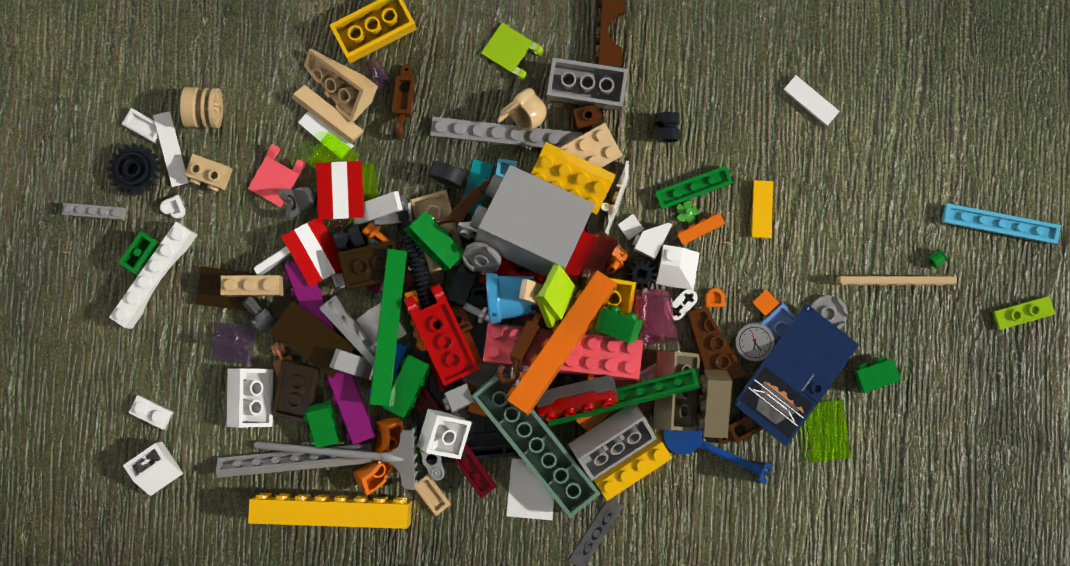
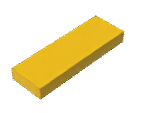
M753 181L751 238H771L773 181Z

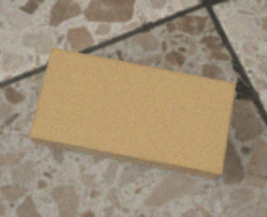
M426 474L417 482L415 490L435 516L451 505L429 474Z

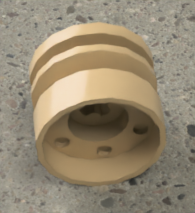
M198 87L183 88L180 99V115L183 126L198 128L201 123L205 128H219L221 126L223 99L219 88H204L203 92Z

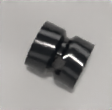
M656 113L655 125L658 127L655 131L656 142L671 143L680 141V129L677 128L680 125V113Z
M358 223L349 226L347 231L340 230L332 233L339 252L367 246Z

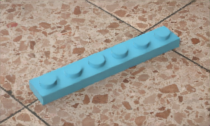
M949 203L945 204L942 223L1054 245L1058 244L1061 225Z

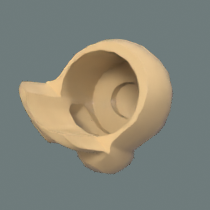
M526 88L518 93L509 105L502 109L497 121L500 123L510 117L520 129L525 131L533 130L544 122L547 114L546 106L532 88Z

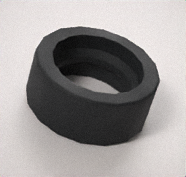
M433 161L428 176L442 184L462 188L466 173L453 165L441 161Z

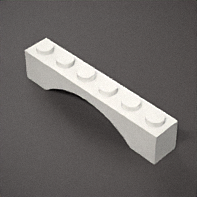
M175 222L109 318L124 328L132 329L143 314L152 293L161 279L179 257L187 251L198 234L183 224Z

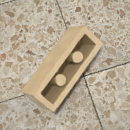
M280 275L221 276V295L226 297L284 296V277Z

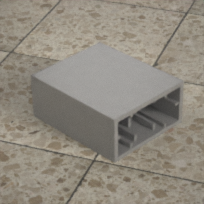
M510 165L504 178L494 174L485 194L493 198L488 209L481 205L477 207L469 226L478 230L475 242L487 243L493 246L501 257L547 278L554 264H560L563 270H565L595 204Z

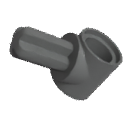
M250 296L243 301V305L253 315L252 323L261 333L277 322L273 313L268 308L262 309L253 297Z

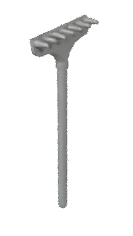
M416 427L411 430H403L400 434L399 446L394 451L388 453L324 447L316 448L314 446L256 441L253 444L254 448L388 462L400 473L401 483L405 489L415 490L418 482L417 479L415 480L418 473L415 471L417 462L414 463L417 454H414L417 445H414L417 436H414Z

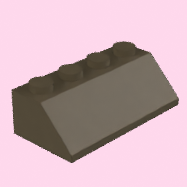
M657 351L656 378L695 368L699 381L700 354ZM698 389L654 400L653 429L696 431Z

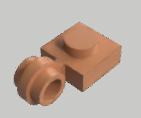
M278 341L274 343L275 345L271 346L274 356H279L280 358L273 361L277 377H279L282 359L294 361L292 355L284 356V353H287L285 344Z

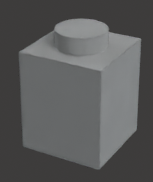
M467 384L444 394L445 398L442 399L446 410L450 409L451 413L474 403Z

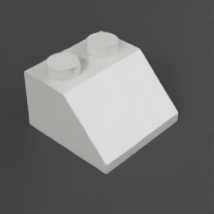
M428 409L417 446L428 454L461 459L472 422L446 412Z

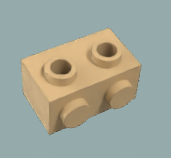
M192 154L185 176L189 177V182L200 185L202 182L208 184L207 188L218 192L219 189L225 191L233 169Z

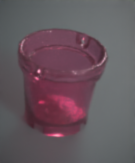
M651 289L645 295H642V290L636 291L634 293L632 312L638 315L637 318L643 320L637 340H644L643 343L651 344L670 343L678 340V329L674 324L672 293L666 290Z

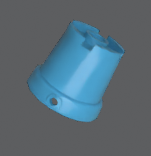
M486 273L490 324L500 323L503 319L536 314V310H531V308H536V304L519 299L522 279L534 281V276H498L496 273Z

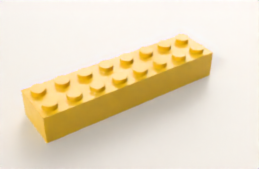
M260 493L256 497L249 499L248 523L407 529L411 525L412 501H407V497H395L393 500H388V497L377 496L372 500L368 499V496H357V498L349 499V495H337V497L330 498V495L320 494L315 496V498H310V494H299V496L291 497L290 493H279V495L272 496V493Z

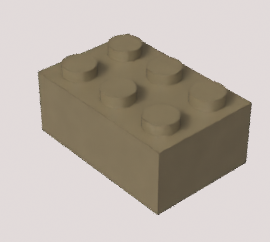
M704 369L703 375H700L699 385L702 389V394L698 395L700 413H697V424H699V430H702L704 437L728 438L732 380L727 370Z

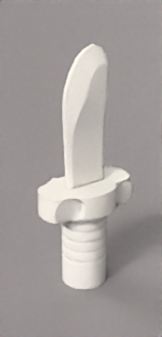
M466 302L463 308L478 316L479 323H483L484 320L489 322L488 308L484 307L483 310H480Z

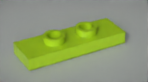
M1050 296L992 312L998 330L1055 315Z

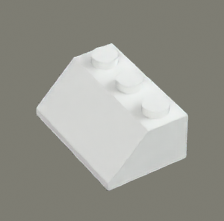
M228 369L226 427H272L274 369Z

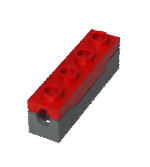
M611 375L548 389L537 403L538 415L546 421L557 419V416H573L576 414L575 412L579 411L591 412L594 408L601 406L603 408L612 407L614 403L619 402L615 380Z

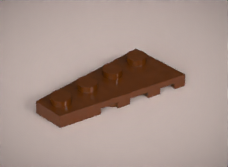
M707 307L687 312L704 369L727 370L731 380L746 376L745 370L741 367Z

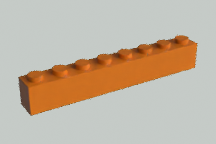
M598 270L594 275L591 273L587 278L585 289L578 291L574 298L576 300L573 306L569 305L567 307L562 322L558 321L552 329L553 335L550 339L547 337L541 345L543 349L539 355L535 354L530 361L531 366L528 371L524 370L518 378L519 384L516 387L513 386L507 394V397H509L507 399L508 403L529 416L598 316L601 307H604L617 288L615 281Z

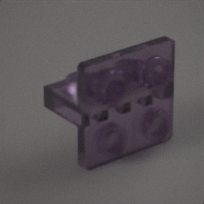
M218 323L216 337H211L210 345H214L213 360L251 365L256 327Z

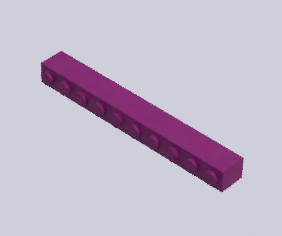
M295 261L285 264L286 270H284L286 279L292 283L291 292L293 297L298 299L299 306L338 333L336 326L319 309L326 303L319 282L310 287ZM338 371L335 377L332 378L326 374V384L328 388H332L334 393L332 395L335 406H339L341 411L339 418L342 424H346L348 430L346 431L348 441L355 445L377 436L355 375Z

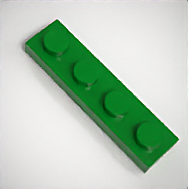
M726 165L655 191V195L661 210L731 185L733 181Z

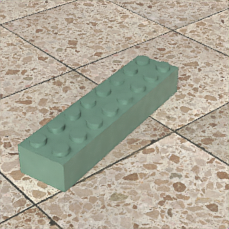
M503 371V372H502L503 376H504L505 378L509 379V377H508V376L506 375V373ZM495 374L472 393V397L568 517L572 518L601 494L534 408L529 416L508 403L507 399L509 397H507V394L513 386H516L514 383L510 385L501 383L497 374Z

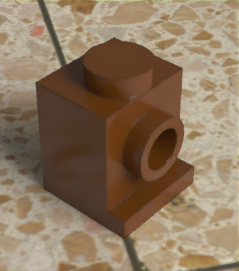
M457 305L451 308L455 318L457 316L462 318V322L459 324L462 333L473 329L463 307L459 309Z

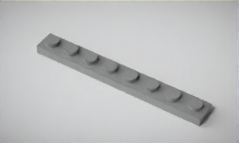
M432 117L430 136L543 149L546 142L560 147L583 133L542 128L525 131L514 125Z
M372 443L326 447L373 452ZM295 452L253 454L218 458L216 475L217 478L366 464L372 463V460Z

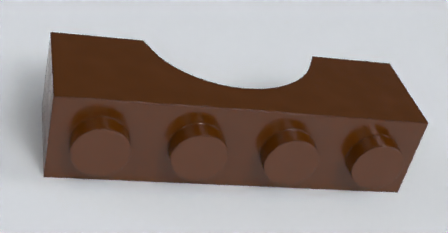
M598 0V8H601V15L597 16V27H600V34H596V45H599V52H595V64L621 68L623 48L612 41L608 28L615 19L624 16L625 0Z

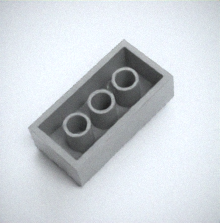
M552 58L547 100L584 106L595 104L597 108L622 111L628 69Z
M632 405L618 411L568 445L591 481H593L657 438L637 405Z

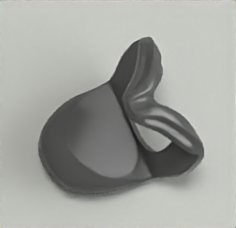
M309 187L281 189L278 191L279 197L287 202L285 213L288 218H294L300 212L311 208L317 199L315 192ZM286 195H291L293 197L296 204L295 210L291 211V208L294 203L292 198Z

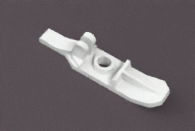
M626 161L625 168L616 185L619 192L616 191L612 202L615 204L603 203L601 206L602 211L608 213L609 222L605 230L606 235L609 233L629 179V161Z

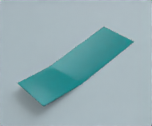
M473 159L463 198L475 185L479 187L487 177L490 179L493 164ZM485 194L468 213L474 214L477 207L483 205Z

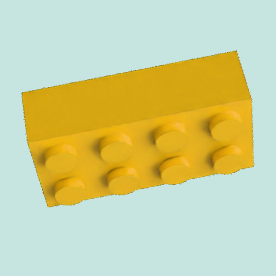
M377 0L330 24L349 63L417 30L403 0Z
M548 142L545 143L531 175L594 203L595 206L592 213L596 215L616 175Z

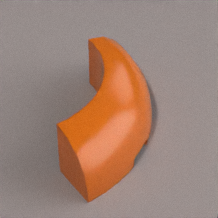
M387 418L377 421V442L373 452L388 453L394 451L399 446L400 434L404 430L402 419ZM372 460V463L363 464L360 468L353 471V475L364 494L369 495L380 488L387 481L386 478L392 470L396 468L388 462Z

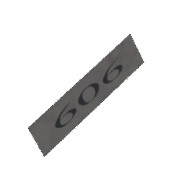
M612 498L606 501L570 557V562L576 566L587 565L623 509V505Z

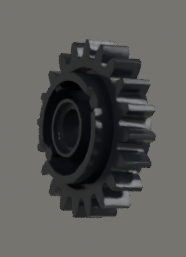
M133 143L132 148L125 144V150L118 148V155L112 153L115 160H108L112 164V167L107 168L108 171L112 172V174L108 175V178L114 179L111 185L117 186V191H123L125 195L131 193L132 196H136L137 191L140 195H144V189L151 192L149 186H157L154 179H160L156 173L162 172V170L156 166L160 165L161 162L155 160L157 155L155 153L151 154L152 149H145V146L142 144L138 148V145ZM137 165V172L135 174H132V167Z

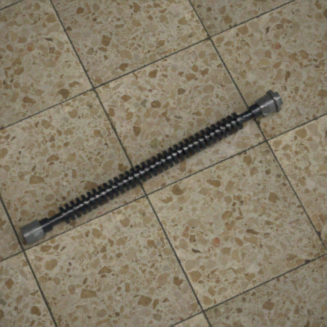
M401 195L399 197L402 210L396 212L399 221L402 222L404 230L410 224V215L406 195ZM405 231L400 232L401 235H405L402 236V240H406L403 241V244L406 245L404 247L409 249L407 254H410L407 258L411 259L408 262L412 264L410 268H414L411 272L416 273L412 275L413 278H417L414 280V283L418 282V284H415V287H420L416 289L417 292H421L418 294V297H423L419 301H424L420 305L427 308L436 303V301L431 300L434 298V295L430 296L432 294V291H429L431 285L427 286L430 284V281H426L429 279V276H424L428 274L427 271L423 272V270H426V266L422 267L425 265V262H420L424 260L423 257H419L422 255V252H418L421 251V248ZM435 321L433 327L436 329L440 328L441 324H438L439 321ZM452 382L443 387H448V390L450 391L455 389V385L459 383ZM465 408L451 413L463 419L470 417L469 414L467 415Z

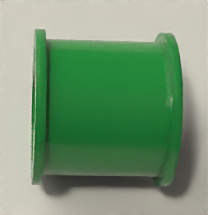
M936 249L933 254L927 257V261L935 269L948 260L947 256L940 249Z

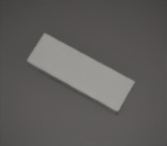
M336 348L329 367L372 381L373 366L366 358Z

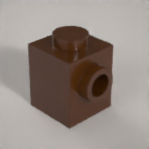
M595 104L573 109L577 131L594 128L602 120L601 111L596 109Z

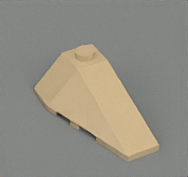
M309 49L304 67L316 83L322 85L325 89V95L328 98L331 97L336 104L335 108L351 122L355 121L372 103L378 86L362 74L313 49Z

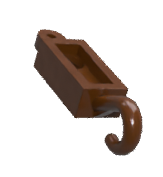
M404 64L401 67L400 76H396L392 114L397 116L395 128L397 140H402L405 117H412L416 80L415 77H412L413 69L409 64ZM409 84L410 90L402 92L400 91V85Z
M487 177L479 187L475 185L451 211L448 217L439 219L436 223L439 226L445 223H459L484 196V190L491 180ZM450 230V231H449V235H448V236H449L450 238L453 236L454 231H453V230Z
M537 311L532 322L527 321L510 353L513 364V377L507 379L503 376L504 365L498 368L497 377L501 383L510 385L518 380L519 363H523L540 331L539 323L543 317L541 311Z
M744 415L729 423L728 438L724 440L718 438V441L721 444H727L732 440L738 443L763 430V428ZM739 424L745 426V433L737 435L734 431L735 426Z

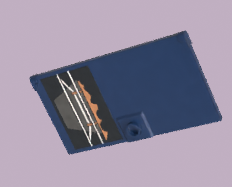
M805 303L738 397L733 401L732 405L784 446H788L859 344L815 311L809 304Z

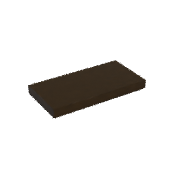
M294 301L291 302L270 331V334L332 378L339 371L329 367L336 348L352 353L355 349L350 341Z

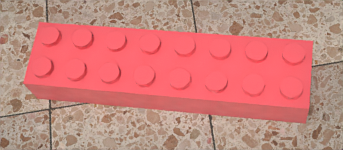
M488 323L483 356L484 364L504 365L505 367L513 368L510 353L524 327ZM540 329L523 363H519V369L530 368L532 357L535 354L539 355L543 349L541 345L547 337L550 339L554 332L552 330ZM584 334L558 373L595 378L611 375L614 380L638 383L644 340H637L636 343H627L614 337Z

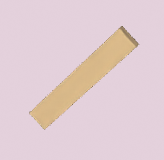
M840 276L836 278L837 285L950 286L957 283V277Z

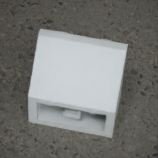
M163 442L153 444L123 465L133 482L150 496L184 474Z

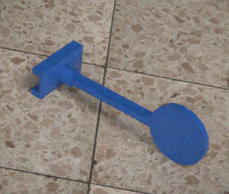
M698 424L696 431L664 430L665 444L676 454H690L700 447L750 470L752 474L759 476L758 481L765 484L767 480L763 479L762 476L763 474L766 476L769 474V472L765 471L766 467L773 469V465L767 462L764 465L756 462L752 463L703 441L702 431L699 430Z

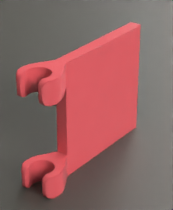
M272 144L248 189L275 205L282 207L285 201L279 197L278 191L281 189H292L299 175L304 170L306 163L298 159L293 170L274 160L280 152V148Z

